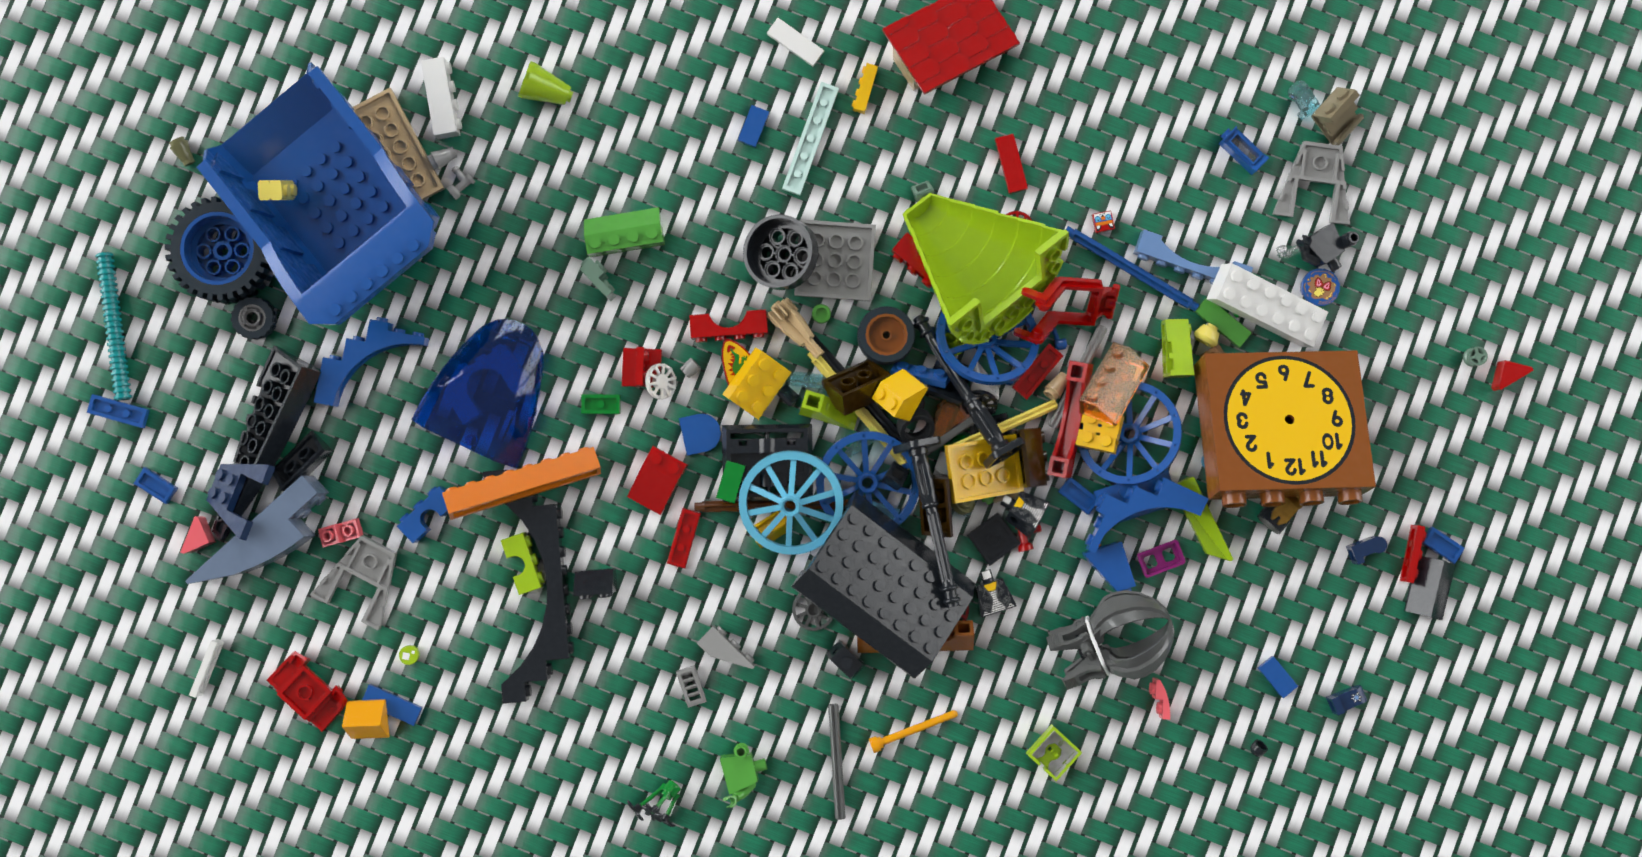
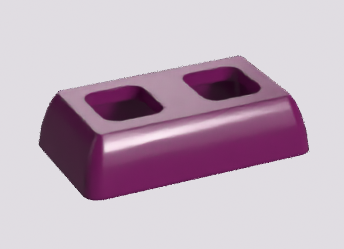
M1172 540L1137 554L1146 578L1183 565L1186 562L1178 540ZM1171 548L1175 558L1166 562L1162 551ZM1154 555L1157 565L1148 569L1144 558Z

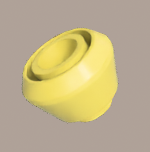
M1208 323L1195 330L1194 337L1206 346L1215 347L1218 344L1220 333L1217 331L1218 328Z

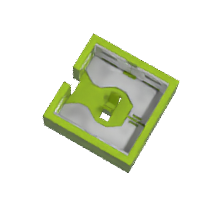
M1051 724L1026 751V754L1039 766L1042 763L1044 771L1057 781L1082 752Z

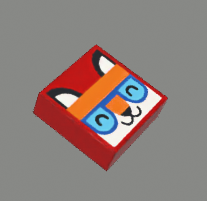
M1111 210L1091 215L1095 234L1115 229Z

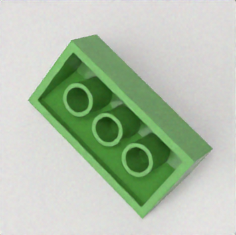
M659 207L585 219L584 238L587 255L591 258L665 245Z

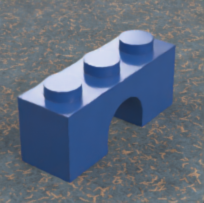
M444 486L432 488L427 493L428 497L424 501L420 500L414 505V511L410 514L406 513L400 518L399 521L401 523L397 527L412 543L420 541L431 530L425 522V515L429 510L436 511L441 517L448 514L442 492L446 491Z

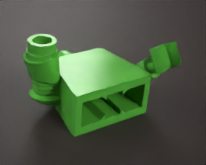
M745 743L737 744L733 750L734 754L721 755L720 757L729 795L732 794V796L723 798V801L728 799L731 801L730 805L726 808L735 807L737 802L747 797L756 787V782L759 780L757 772L768 769L765 758L754 761L752 752H749V748Z

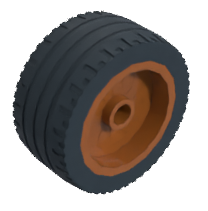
M890 306L878 307L868 312L861 320L857 332V341L860 350L869 360L881 365H891L903 360L909 354L915 342V329L911 319L900 309ZM889 332V338L885 339L883 333Z

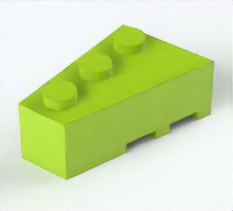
M1165 319L1161 321L1163 378H1187L1194 375L1190 339L1192 329L1188 319Z

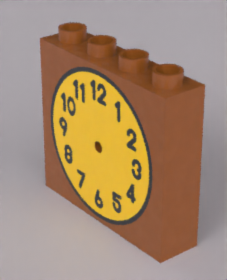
M1357 350L1206 353L1194 365L1208 500H1222V507L1238 508L1247 505L1246 499H1261L1262 507H1276L1286 504L1285 498L1299 497L1301 506H1314L1323 504L1324 497L1337 496L1338 504L1352 505L1363 502L1362 495L1376 487Z

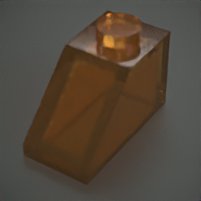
M944 399L936 406L938 410L934 415L935 432L932 437L943 436L965 418L956 404L947 402Z

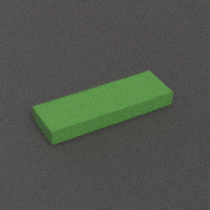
M1207 297L1195 311L1207 323L1218 328L1217 331L1238 348L1242 346L1252 333L1219 305L1207 300Z

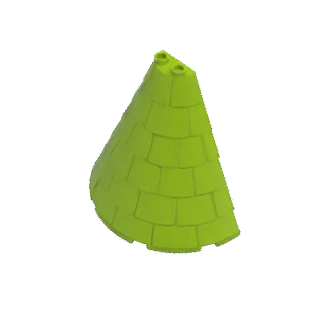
M932 193L922 197L903 213V218L913 237L917 252L929 276L949 330L961 342L966 344L986 343L992 335L995 334L1000 337L1019 324L1033 310L1032 304L1035 301L1021 294L1022 288L1027 287L1042 293L1052 280L1057 277L1064 262L1060 258L1062 251L1068 249L1069 232L1066 229L1061 230L1048 227L1043 223L1001 214L996 210L975 206V204Z

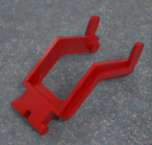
M1055 277L1042 293L1024 287L1021 294L1036 300L1035 305L1040 311L1048 312L1031 332L1015 328L1013 334L1034 344H1042L1057 324L1095 326L1096 319L1102 315H1105L1107 319H1112L1120 285L1113 284V287H1103L1102 280ZM1065 290L1090 291L1085 313L1048 310Z

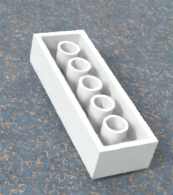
M1233 263L1221 264L1207 296V300L1301 347H1314L1328 314L1324 309Z

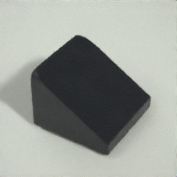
M787 384L777 393V396L789 407L800 397Z
M894 461L884 475L882 482L898 491L904 485L910 471Z

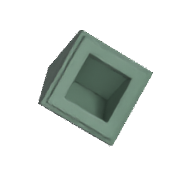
M929 180L911 187L916 203L929 193L934 194V188Z

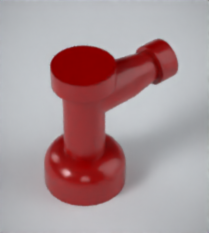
M1040 524L1037 526L1034 533L1042 531ZM1018 530L1021 543L1018 546V551L1023 552L1034 549L1033 544L1028 542L1027 536Z

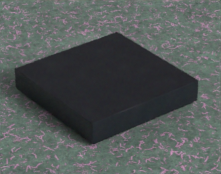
M998 512L967 534L989 566L1021 544Z

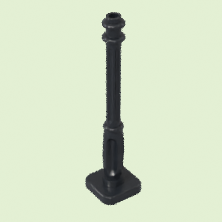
M921 314L914 318V328H918L920 331V338H924L964 400V406L967 407L977 429L992 447V453L983 462L985 468L989 469L1016 454L1025 445L1024 439L1018 437L1011 442L1004 439L994 418L979 400V397L973 394L965 379L953 371L941 356L936 341V328L931 327L928 323L929 317H924Z
M940 436L910 441L893 446L892 448L894 454L908 452L909 457H912L915 478L923 504L922 508L926 511L941 577L942 588L940 591L944 592L945 595L943 603L947 604L948 608L959 606L958 601L961 600V597H957L956 589L958 585L954 584L937 509L939 502H937L933 476L926 454L929 453L928 447L941 444Z

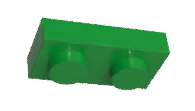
M581 394V414H621V395Z

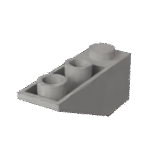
M713 625L697 642L710 657L751 669L755 667L753 663L755 661L754 658L747 652L744 654L739 650L741 646L734 639L730 641L725 636L727 632L721 626L716 627Z

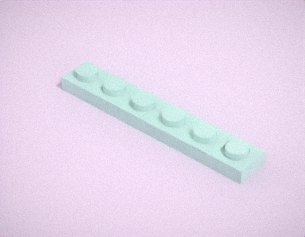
M824 82L820 83L782 190L801 195L838 94V87Z

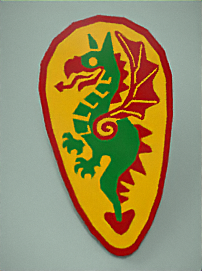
M725 339L721 347L722 367L728 386L750 356V353L743 346L731 339Z

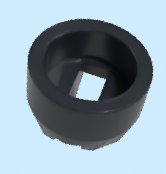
M1256 739L1252 743L1250 751L1256 757H1261L1268 751L1265 743Z

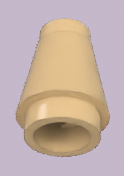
M1060 372L1044 387V395L1055 401L1057 398H1060L1066 387L1067 374Z

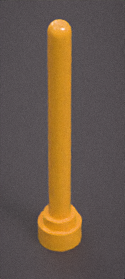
M952 710L883 738H876V736L869 738L873 752L881 751V748H884L886 744L957 717L958 713L956 710Z

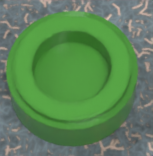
M824 304L816 305L812 310L813 320L819 324L829 321L831 317L829 307Z

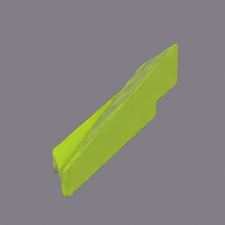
M1187 477L1177 482V484L1202 495L1194 477ZM1207 503L1201 516L1183 510L1205 554L1232 561L1233 557Z

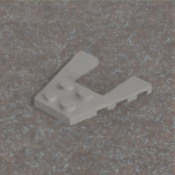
M1303 141L1272 215L1293 217L1298 181H1310L1334 185L1329 223L1350 225V220L1348 219L1349 207L1346 199L1347 186L1344 178L1343 146Z
M362 535L310 595L326 604L330 603L345 571L378 587L361 622L376 630H380L397 552Z

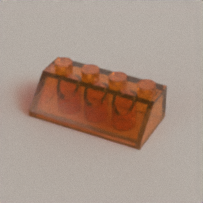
M1113 342L1079 399L1080 413L1116 426L1148 371L1149 365L1132 348Z

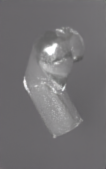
M1285 245L1276 248L1279 258L1290 259L1300 254V248L1297 245L1289 249Z

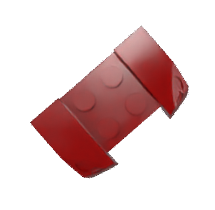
M293 651L266 681L276 689L277 695L304 720L312 722L323 732L341 713L348 700L339 685L331 689L307 666L311 660L310 658Z

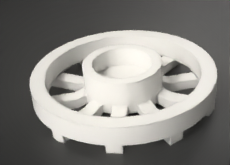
M663 363L654 364L646 373L645 384L647 391L655 399L671 397L674 390H676L677 377L672 367ZM659 366L662 367L661 374L658 369ZM654 369L656 370V375L652 374ZM659 389H660V396L656 394Z

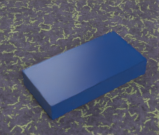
M751 105L738 141L756 148L769 116V111Z
M147 467L142 469L133 483L164 504H168L178 490V487Z
M1067 478L1057 491L1087 515L1095 508V496L1073 478Z
M1434 527L1429 528L1425 541L1422 542L1424 546L1452 564L1456 563L1465 549Z
M1271 656L1257 667L1283 699L1298 687L1274 656Z

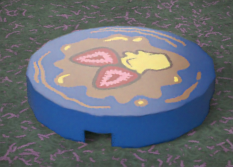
M1317 268L1303 277L1300 291L1306 301L1323 307L1331 304L1337 298L1340 292V283L1333 272Z

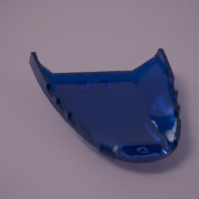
M498 319L485 324L444 365L431 383L411 420L424 429L486 458L518 468L532 432V425L537 414V405L541 393L544 353L538 339L539 337L529 326L512 319Z

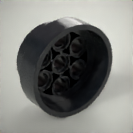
M783 214L765 217L753 226L746 237L743 247L745 267L755 281L775 290L796 288L811 276L818 260L816 237L806 224L794 217ZM783 234L782 241L778 242V237ZM801 236V241L796 244V238ZM771 249L772 254L767 258V252ZM789 251L790 255L788 259L785 260L784 255L786 252ZM805 253H807V254H808V257H807V259L803 262V261H802V256H803ZM778 266V273L773 275L774 268ZM796 269L795 276L791 277V271Z

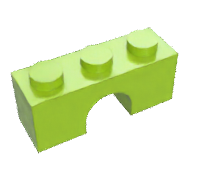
M523 532L502 539L501 543L506 558L518 556L525 563L524 571L513 577L518 594L521 595L544 587L545 578L542 571L539 572L537 564H539L536 553L533 554L531 546H533L530 535Z

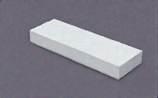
M779 18L776 19L767 32L768 36L812 67H814L824 53L822 48Z
M219 639L210 641L189 696L196 698L204 694L224 641Z

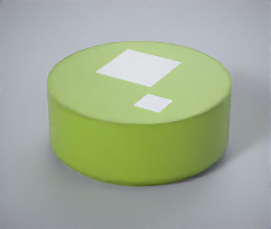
M407 645L399 652L400 661L406 665L416 663L420 657V652L414 645Z

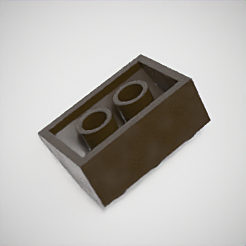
M867 359L821 381L833 406L846 416L875 402L872 397L881 381L891 376V374L875 362Z
M1041 428L1015 431L1017 438L1022 437L1026 442L1019 450L1024 488L1047 485L1050 477L1047 475L1048 470H1045L1047 452L1043 451L1042 443H1045L1044 431L1041 432Z
M933 474L937 502H939L937 509L943 536L951 538L953 537L949 477L947 475ZM919 493L922 535L931 536L926 511L922 508L923 504Z

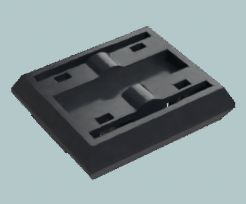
M812 424L722 425L723 472L726 461L746 466L740 487L751 468L768 455L781 451H801L813 455ZM765 433V439H730V434ZM770 433H804V438H770ZM787 440H794L793 445H790V441ZM741 441H745L746 446H742ZM782 460L770 464L783 487H789L791 460ZM797 460L795 486H802L813 473V465ZM765 468L751 482L758 487H766V491L771 492V487H776ZM813 483L800 499L813 495ZM739 493L737 494L735 502H739ZM748 493L747 502L772 501L757 493ZM773 493V494H775V495L781 497L780 493Z

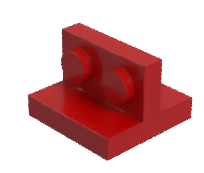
M645 347L623 348L622 386L646 387V373L652 365L662 363V349H646ZM655 369L652 372V374L654 375L657 374Z

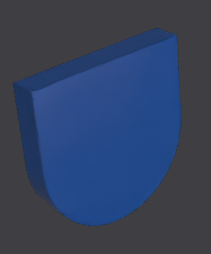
M696 414L679 418L687 456L710 451L718 444L721 437V428L712 416Z

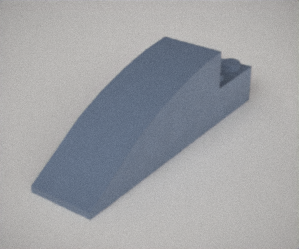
M300 476L252 520L253 525L246 541L238 539L235 535L185 582L192 584L244 574L266 566L298 549L316 536L301 518H306L312 512L310 509L315 505L318 506L326 500L325 496L329 492L315 476Z

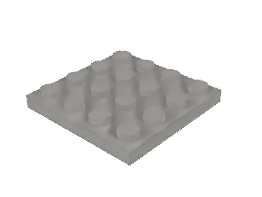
M800 219L801 222L812 230L816 237L818 260L811 276L803 284L795 288L794 296L871 301L876 225ZM801 236L798 237V243L801 241ZM805 253V254L802 256V261H803V262H804V261L807 259V257H808V254H807V253Z

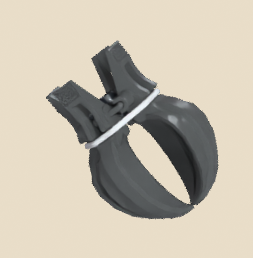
M1123 590L1112 592L1103 597L1090 617L1086 616V619L1082 617L1075 620L1072 625L1048 631L1049 637H1046L1050 651L1078 649L1081 657L1064 670L1066 676L1062 681L1067 690L1091 679H1105V674L1107 676L1114 674L1119 677L1135 680L1153 673L1166 660L1174 641V626L1166 607L1158 600L1140 592ZM1151 618H1165L1168 620L1166 625L1160 630L1133 644L1118 648L1110 647L1108 644H1101L1104 642V635L1119 626Z

